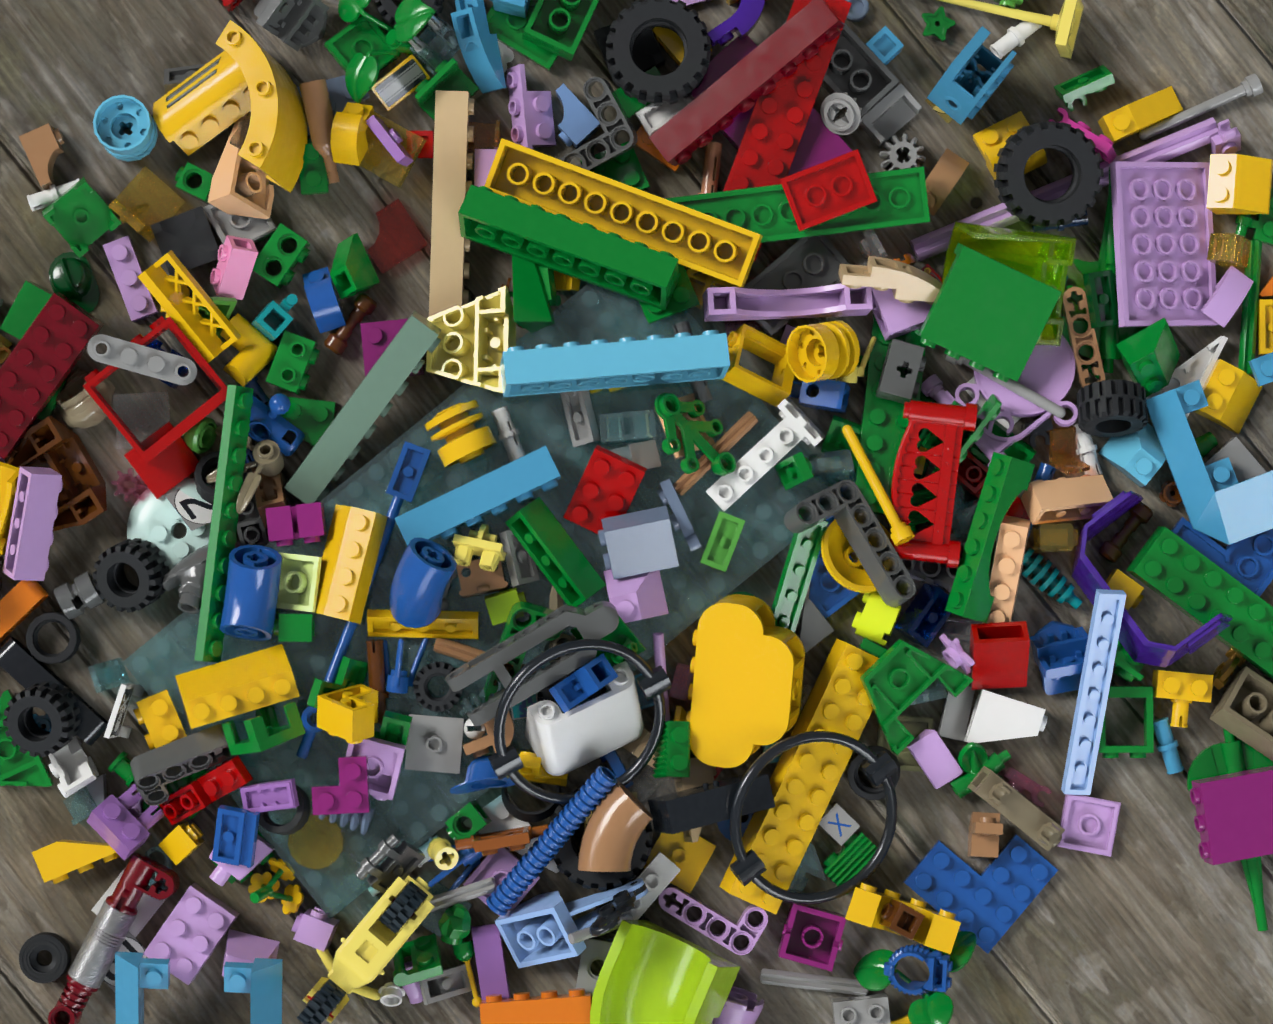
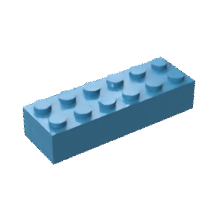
M544 446L394 519L407 546L410 540L414 538H425L432 541L441 536L442 539L446 540L454 536V534H458L457 528L465 524L471 528L483 522L482 516L490 512L496 516L508 510L507 504L515 500L521 504L533 498L532 492L540 488L546 492L558 486L557 480L561 479V476L547 447Z

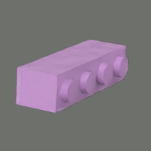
M20 466L2 570L4 574L13 580L44 581L45 572L49 568L48 555L54 539L52 531L54 520L58 515V496L63 487L62 475L51 468Z

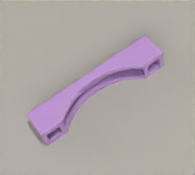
M841 283L820 287L780 290L713 287L707 288L702 295L704 322L866 316L873 309L871 287L861 286V288L852 289Z

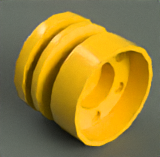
M840 320L798 326L791 332L787 340V363L791 372L799 380L806 383L847 377L854 372L859 363V340L854 330L847 323Z

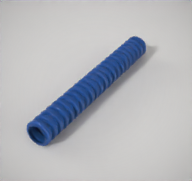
M603 766L596 768V772H593L590 776L591 779L586 780L585 785L580 787V791L575 793V797L570 799V804L564 806V810H561L559 816L554 818V822L548 825V828L543 831V835H540L538 841L533 843V847L528 849V853L522 856V859L507 874V878L502 880V884L496 887L497 890H494L491 896L486 899L488 907L494 913L501 916L506 915L508 910L512 908L513 903L517 902L518 897L523 895V891L528 889V885L533 883V879H536L539 873L544 870V867L549 864V861L554 858V854L559 852V848H562L565 842L570 839V836L575 833V830L580 827V823H583L586 817L591 814V811L595 810L596 805H599L601 802V798H605L606 793L610 792L612 786L617 784V778L611 770Z

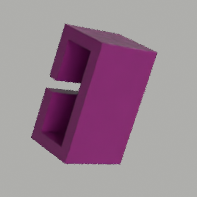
M322 502L298 504L293 507L289 505L265 508L269 542H276L277 547L293 545V540L304 539V544L321 542L320 537L327 536L324 503Z

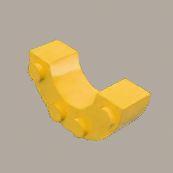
M861 882L860 887H855L845 919L871 928L895 933L879 924L881 920L880 913L883 907L893 899L925 915L913 938L914 941L951 954L961 922L955 919V913L943 909L936 912L926 908L927 902L916 898H911V901L908 902L900 899L901 894L889 889H885L884 893L877 892V887Z

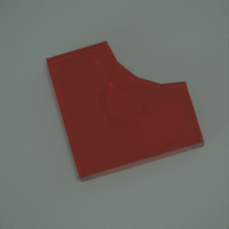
M399 199L376 212L379 221V235L375 244L367 251L381 273L384 274L428 246Z

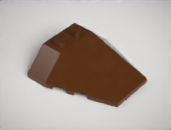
M48 416L30 428L23 436L24 439L18 448L14 449L10 454V459L6 464L18 468L20 466L51 468L62 475L63 487L58 496V515L54 520L53 531L87 524L107 510L106 482L78 435L52 416Z

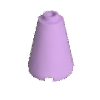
M732 986L720 1017L713 1018L712 1024H755L763 1009L764 1000L761 999L758 1002L755 993Z

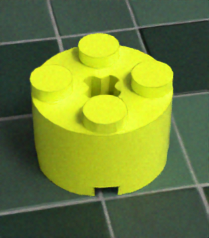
M878 591L864 593L862 601L866 605L862 613L857 611L852 628L856 629V635L886 647L888 642L883 640L885 635L891 636L902 609L901 605L898 607L886 605Z

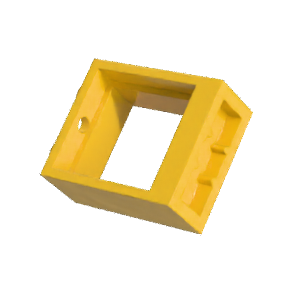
M746 324L741 325L736 331H731L727 337L730 367L722 380L777 407L785 398L790 396L794 380V374L787 363L786 345ZM742 348L775 365L772 381L739 365Z

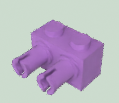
M136 784L131 785L119 798L111 794L92 810L86 821L124 861L145 843L150 834L148 830L164 817L161 808L156 812V809L159 807L157 805H150L137 818L129 812L134 805L143 799L140 793L137 792Z

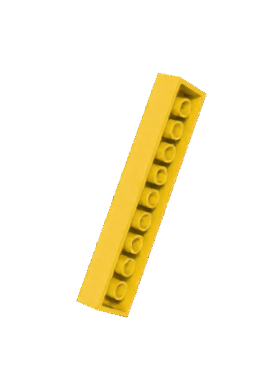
M501 138L484 185L496 194L513 196L521 203L538 205L546 212L555 215H566L571 221L580 224H591L599 231L607 234L609 232L616 233L624 240L633 243L641 242L647 245L649 249L658 252H669L679 259L678 264L743 288L763 237L761 234Z
M836 638L791 736L810 731H830L859 740L873 711L872 704L860 677L879 658ZM812 742L793 747L782 753L770 778L775 807L754 812L742 837L746 853L752 849L758 855L767 869L761 875L772 884L785 890L789 889L853 753V750L830 742ZM734 854L719 887L735 897L776 915L783 900L765 893L752 881L744 887L730 868V865L737 860Z

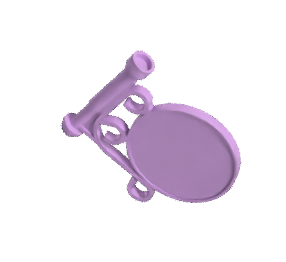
M1046 324L1018 383L1063 408H1069L1073 412L1071 419L1062 420L1053 416L1056 424L1062 427H1069L1076 422L1078 416L1077 407L1072 402L1063 401L1072 387L1075 376L1074 354L1065 337L1054 327ZM973 370L976 384L963 383L959 385L955 391V398L948 391H944L943 382L936 374L927 378L921 385V391L926 397L930 396L937 403L951 405L955 400L965 406L959 397V394L964 390H970L974 393L975 398L969 402L972 404L978 403L979 392L986 401L992 394L1000 399L1002 402L1000 413L994 420H990L988 430L985 427L983 428L984 433L982 437L975 442L990 462L993 452L1006 455L1003 452L1004 450L1026 437L1053 415ZM1042 415L1018 435L999 437L992 434L994 422L998 419L1008 421L1009 428L1006 431V435L1009 436L1014 428L1012 416L1034 417Z

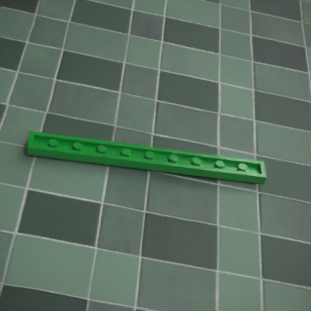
M227 385L194 658L196 661L219 663L221 662L224 633L220 630L226 590L229 553L235 549L239 516L236 511V503L243 485L254 391L253 388L238 385Z

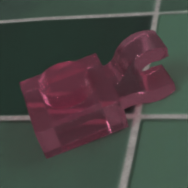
M1011 767L1008 768L1004 777L1010 780L1008 784L1018 792L1022 793L1024 789L1029 791L1032 802L1037 806H1044V803L1037 798L1040 791H1044L1047 794L1052 793L1048 787L1037 784Z

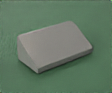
M967 686L957 697L952 696L946 690L937 732L939 736L964 741L975 692L971 687Z

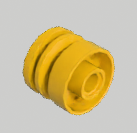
M476 400L458 403L437 413L432 420L424 425L428 432L440 428L441 431L430 437L433 442L443 439L447 442L437 451L445 468L460 463V465L483 455L485 453L484 450L497 443L489 426L476 429L474 425L484 417L483 413L469 415L470 412L479 407Z

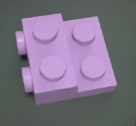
M374 737L364 739L359 744L349 743L346 757L367 756L369 794L377 800H393L406 746Z

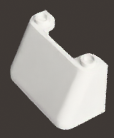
M626 661L613 666L618 677L607 684L610 689L609 692L562 713L559 706L551 700L539 701L527 707L525 737L537 757L541 758V764L548 774L561 776L637 740L642 735L644 722L633 672Z

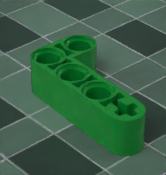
M524 601L515 603L509 612L499 643L554 610ZM519 612H528L531 616L527 621L519 622L516 620V615ZM562 630L546 640L557 639L561 635ZM526 652L507 662L513 666V669L509 672L512 679L521 669ZM494 671L489 673L484 686L485 701H488V697L492 693L495 694L497 692L498 682L501 683Z

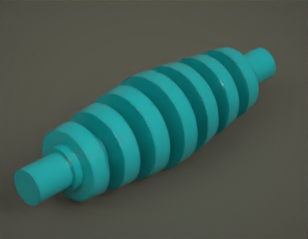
M1029 547L1025 551L1023 561L1025 569L1021 573L1024 578L1032 572L1034 575L1029 580L1030 584L1035 585L1039 580H1042L1037 589L1043 592L1049 586L1051 588L1047 593L1049 597L1052 598L1057 593L1059 595L1056 599L1057 602L1060 604L1067 602L1074 609H1077L1083 601L1074 594L1073 590L1075 587L1071 583L1067 587L1064 586L1067 581L1064 575L1058 580L1056 579L1060 572L1057 567L1050 573L1048 572L1052 565L1049 559L1040 565L1039 563L1044 557L1040 553L1031 558L1030 556L1035 550Z

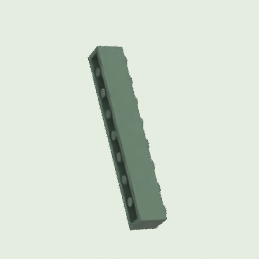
M414 310L284 487L287 491L305 504L314 503L315 501L322 502L330 491L326 488L331 479L336 482L345 471V468L342 467L343 463L347 458L351 461L361 449L357 444L363 437L368 439L377 427L374 424L375 420L379 415L384 418L393 406L389 401L395 394L400 397L409 384L405 381L409 374L412 372L416 375L425 363L421 358L427 350L432 353L441 341L438 338L441 332L440 328Z

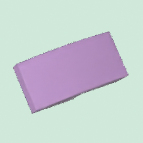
M1231 265L1215 286V292L1200 311L1224 328L1241 305L1254 281Z

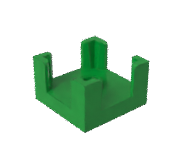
M84 177L42 211L43 217L51 226L55 227L79 258L90 250L89 245L106 231L110 230L112 232L122 224L120 218Z
M289 702L284 705L289 725H279L272 705L257 709L255 711L256 717L244 721L248 737L242 740L239 738L234 720L222 723L221 726L231 756L262 752L305 734L296 702Z

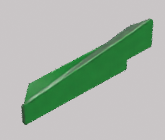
M512 255L514 322L531 333L555 324L550 307L558 303L554 271Z

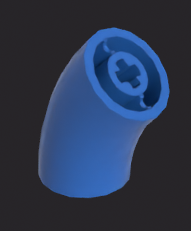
M414 538L410 540L399 561L390 589L389 604L392 616L405 627H426L434 622L441 612L443 594L457 567L454 557L441 545L429 539Z
M244 545L233 549L229 553L226 590L220 623L222 633L238 639L251 641L271 639L282 565V556L276 550L261 545Z

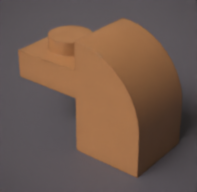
M948 148L926 178L929 213L933 216L969 165V162Z
M508 710L505 723L506 747L511 744L515 733V724L510 710ZM495 718L484 723L488 735L462 745L466 756L473 754L474 758L487 754L490 752L489 746H493L496 753L494 744Z
M972 812L968 835V857L998 858L999 835H1003L1000 813Z

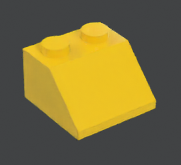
M1210 154L1206 208L1216 215L1269 214L1273 160L1242 154Z
M1218 359L1202 388L1209 406L1193 412L1239 434L1263 385L1258 387L1256 380L1245 371Z

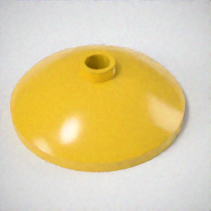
M836 520L832 521L825 530L821 541V554L828 572L839 584L849 590L860 593L877 591ZM880 523L887 537L891 539L888 530Z

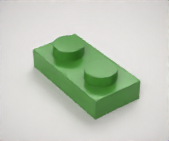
M719 511L700 563L726 573L745 520Z

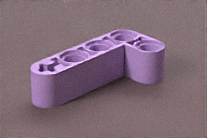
M673 885L667 886L658 896L659 905L664 911L738 955L750 953L768 923L766 911L755 905L748 906L737 923ZM672 892L676 893L675 899L682 904L684 898L688 900L683 905L681 913L677 912L680 909L677 904L671 902L670 905H666L665 894L671 895ZM689 907H699L702 910L701 917L697 920L689 919L686 915ZM753 911H759L763 914L762 922L758 925H752L748 922V915ZM716 920L724 922L725 930L723 933H712L710 931L712 922ZM736 936H747L749 938L748 945L740 949L734 946L733 941Z

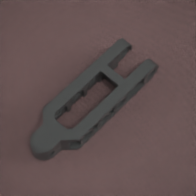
M608 601L596 602L585 609L563 605L455 669L445 680L451 690L457 692L492 671L496 673L504 688L489 696L488 701L475 708L471 713L467 712L473 725L480 726L495 718L499 701L512 680L504 664L568 626L576 627L583 639H601L613 632L619 624L616 607ZM597 650L571 652L560 656L559 659L544 668L540 667L519 688L509 709L596 657Z

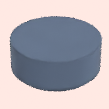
M845 0L852 3L846 18L847 20L859 22L866 17L869 11L867 0Z

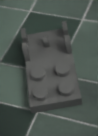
M824 235L804 237L784 252L744 288L780 290L832 285L839 279L840 264L849 263ZM793 318L755 321L764 330L766 335L772 337Z

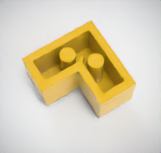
M357 684L317 696L318 728L327 731L329 735L343 738L350 744H359L364 739L374 737V723H378L377 690L363 684Z

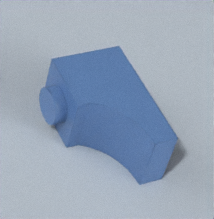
M563 83L556 90V96L564 108L563 120L558 125V129L561 132L558 136L568 147L573 145L577 149L598 131L601 125L594 115Z

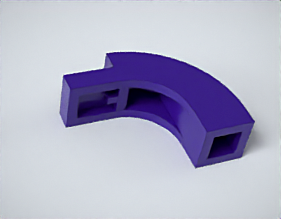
M741 0L739 8L730 18L707 33L710 36L712 47L718 43L720 46L728 43L734 38V32L737 33L741 41L747 37L760 20L765 0Z

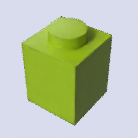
M516 586L484 596L492 626L507 622L509 612L515 603L520 601L527 602L524 592L518 593ZM524 611L519 612L516 615V619L525 616Z

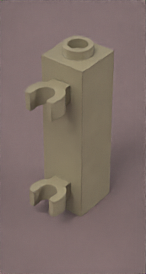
M983 766L968 785L971 791L1046 851L1054 848L1061 841L1062 833L1065 830L986 766Z

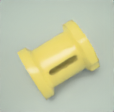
M437 837L430 841L427 852L439 869L449 870L456 866L459 859L458 852L451 847V843L446 838Z

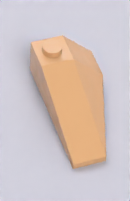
M250 111L234 123L212 178L208 203L230 215L269 219L274 199V185H270L269 180L266 178L267 174L238 155L247 136L251 117Z

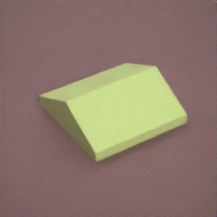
M279 553L282 556L276 608L316 613L322 557Z

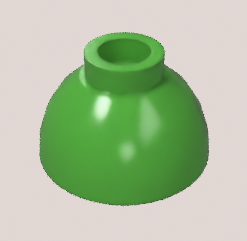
M204 417L182 436H184L187 446L197 454H202L209 450L216 439V422L213 418Z

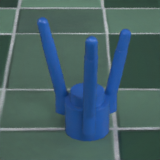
M423 638L409 676H407L408 671L401 669L404 640H398L395 669H391V673L388 642L384 640L385 691L407 694L408 686L413 687L414 678L429 638Z
M473 848L459 850V859L456 866L440 872L428 882V886L432 887L459 865L463 864L466 867L469 864L448 891L458 888L472 870L481 863L479 859L483 857L482 853L475 852Z

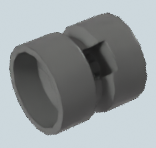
M89 571L75 577L73 584L66 582L54 589L55 597L69 620L84 614L86 607L93 609L105 602V599L102 600L99 596L102 594L100 590L95 589L94 584L97 582Z

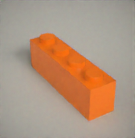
M584 988L569 989V994L560 995L557 994V990L542 991L541 996L530 997L529 992L514 993L513 998L503 999L502 994L486 995V1000H481L479 1003L481 1024H590L592 994L591 992L585 993Z

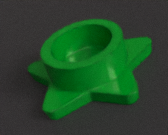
M942 6L934 14L923 13L921 15L926 23L922 34L924 37L936 36L943 42L946 40V31L956 25L954 20L946 17L944 7ZM935 22H939L940 26H936Z

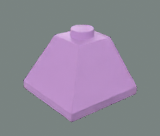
M612 569L603 571L609 601L616 607L618 615L625 623L669 614L660 570L619 579H613Z

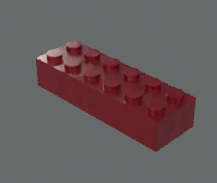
M61 292L53 293L0 368V457L3 459L10 457V454L24 438L23 436L34 424L84 354L89 340L97 335L104 326V323Z

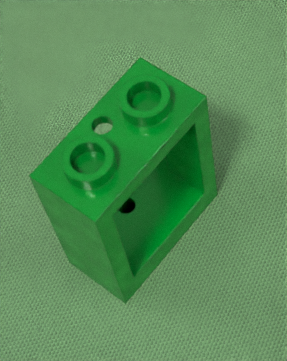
M1110 686L1108 698H1144V745H1106L1104 716L1098 753H1102V758H1119V753H1129V758H1146V753H1154L1153 687Z

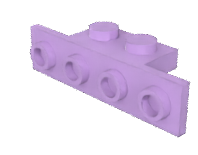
M518 64L507 69L506 85L509 89L510 100L508 110L512 120L511 138L513 142L532 150L533 147H551L556 145L551 91H527L524 64Z

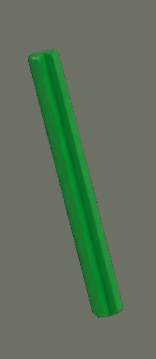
M1258 240L1247 241L1244 275L1254 282L1242 301L1238 368L1249 375L1253 374L1248 361L1255 359L1262 254V242Z

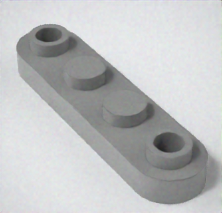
M105 334L93 336L87 345L89 356L97 362L178 385L192 383L197 375L196 365L186 357ZM99 343H104L107 346V351L103 354L96 351V346ZM181 366L188 368V374L185 377L178 375V369Z

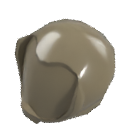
M78 368L71 372L64 389L56 397V402L60 405L61 418L69 427L85 429L96 426L107 416L83 387L87 383L84 378L92 371ZM106 378L95 388L112 407L115 386L111 380Z

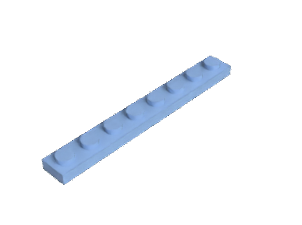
M1096 589L1061 787L1064 794H1091L1126 600V593L1123 590Z

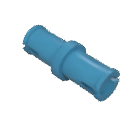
M1168 717L1153 720V726L1158 741L1156 747L1158 752L1162 754L1167 774L1169 775L1183 771L1184 766L1177 749L1179 746L1178 740H1174Z

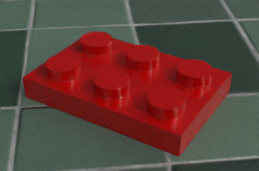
M858 149L780 179L799 231L878 202Z
M597 445L563 518L598 534V530L603 529L601 519L627 513L647 468Z

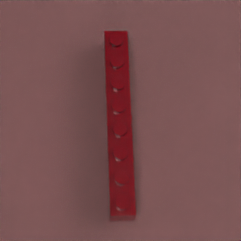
M812 0L649 137L669 164L677 166L686 163L692 157L691 153L698 147L702 148L708 145L716 132L731 126L734 122L733 118L740 112L745 113L755 105V100L762 94L767 95L772 92L777 86L776 83L781 78L789 77L798 69L797 65L804 59L808 60L814 57L819 52V47L826 41L830 42L837 38L841 33L840 29L845 25L826 0Z

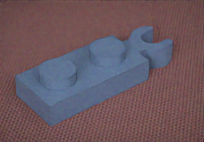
M670 478L659 483L661 489L657 493L663 506L669 504L673 514L669 518L675 531L681 530L690 551L701 547Z

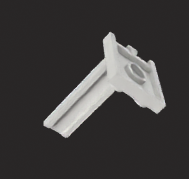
M790 397L785 398L777 406L781 410L778 414L783 420L736 463L734 472L720 477L705 491L723 511H726L801 440L807 445L812 443L815 447L826 437Z

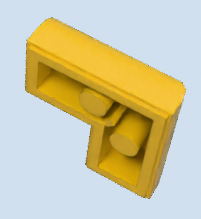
M238 313L229 322L241 335L238 340L231 344L239 353L223 370L241 386L245 387L275 357L278 347ZM223 329L220 335L227 341L230 339V336Z

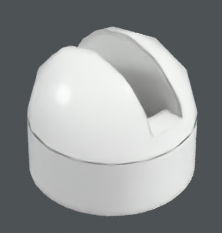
M470 718L464 724V733L470 739H479L486 731L484 724L480 725L481 731H468V726H474Z

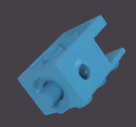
M983 26L954 59L927 97V99L960 125L967 117L971 120L975 117L1014 67L1011 61L1017 54L1012 50L1007 58L1002 61L982 45L991 33ZM977 64L982 65L986 71H981Z

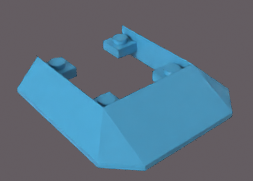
M1273 352L1248 361L1258 387L1273 382ZM1200 381L1191 382L1147 399L1149 416L1192 528L1227 545L1273 529V470L1238 483L1229 457L1206 466L1204 465L1185 415L1209 406Z
M115 952L116 1024H144V988H169L170 959L144 958V953ZM255 958L254 963L225 962L224 992L250 993V1024H282L283 959Z

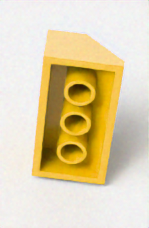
M335 505L321 562L316 605L317 614L361 624L387 516L356 507Z
M282 644L175 675L190 729L300 696Z

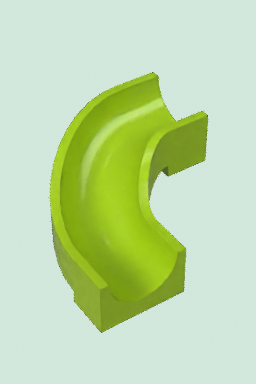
M622 920L601 968L593 992L590 1024H712L713 1018L720 1017L741 966L648 920Z

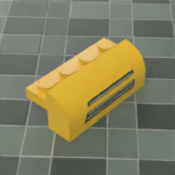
M225 50L153 103V117L159 130L169 143L174 141L188 156L251 111L250 92L246 79L238 64Z

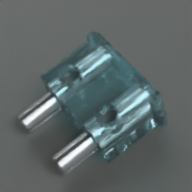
M433 15L428 21L429 26L419 38L415 36L413 40L411 39L408 42L412 45L409 50L423 63V67L433 75H436L435 69L444 60L449 62L460 47L454 29L443 19Z

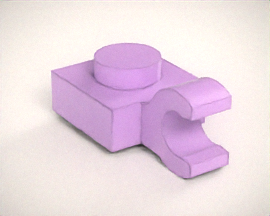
M1229 119L1219 122L1217 124L1219 134L1211 137V153L1235 154L1240 151L1241 134L1237 127L1231 129Z

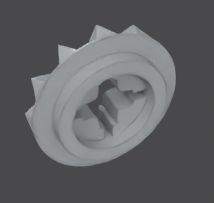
M836 91L827 96L821 104L820 114L824 125L831 132L838 135H848L854 132L862 121V108L856 103L857 98L850 97L847 92L838 93ZM847 107L845 116L836 119L840 112L839 109Z

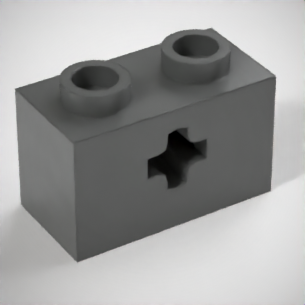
M892 339L888 346L875 396L901 404L910 402L911 398L916 399L920 383L916 382L918 372L923 373L927 357L923 356L925 348ZM900 368H905V374H907L905 378L900 377Z

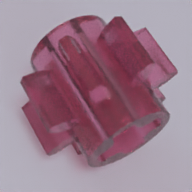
M133 468L128 469V474L117 471L119 475L118 480L111 481V484L117 485L118 489L114 495L120 496L125 494L124 500L126 502H129L133 495L140 499V490L147 488V486L141 484V477L139 475L134 476ZM130 479L131 482L135 483V487L130 488L128 492V488L123 487L124 482H129Z

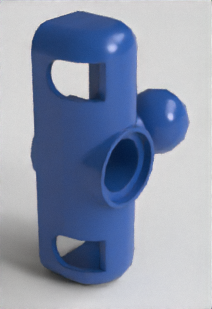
M277 393L270 398L268 407L253 396L249 424L250 437L257 442L272 440L278 444L283 455L292 456L304 440L305 435L301 430L280 416L289 411L290 399L285 394ZM288 430H292L296 434L292 444L282 439Z

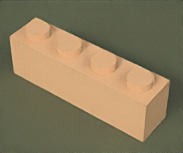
M1005 515L1000 525L989 583L990 595L994 596L987 623L1012 622L1031 521L1028 519Z

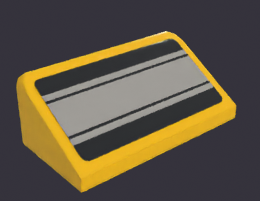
M412 54L377 81L371 88V91L389 112L412 94L425 79L429 80L430 76Z

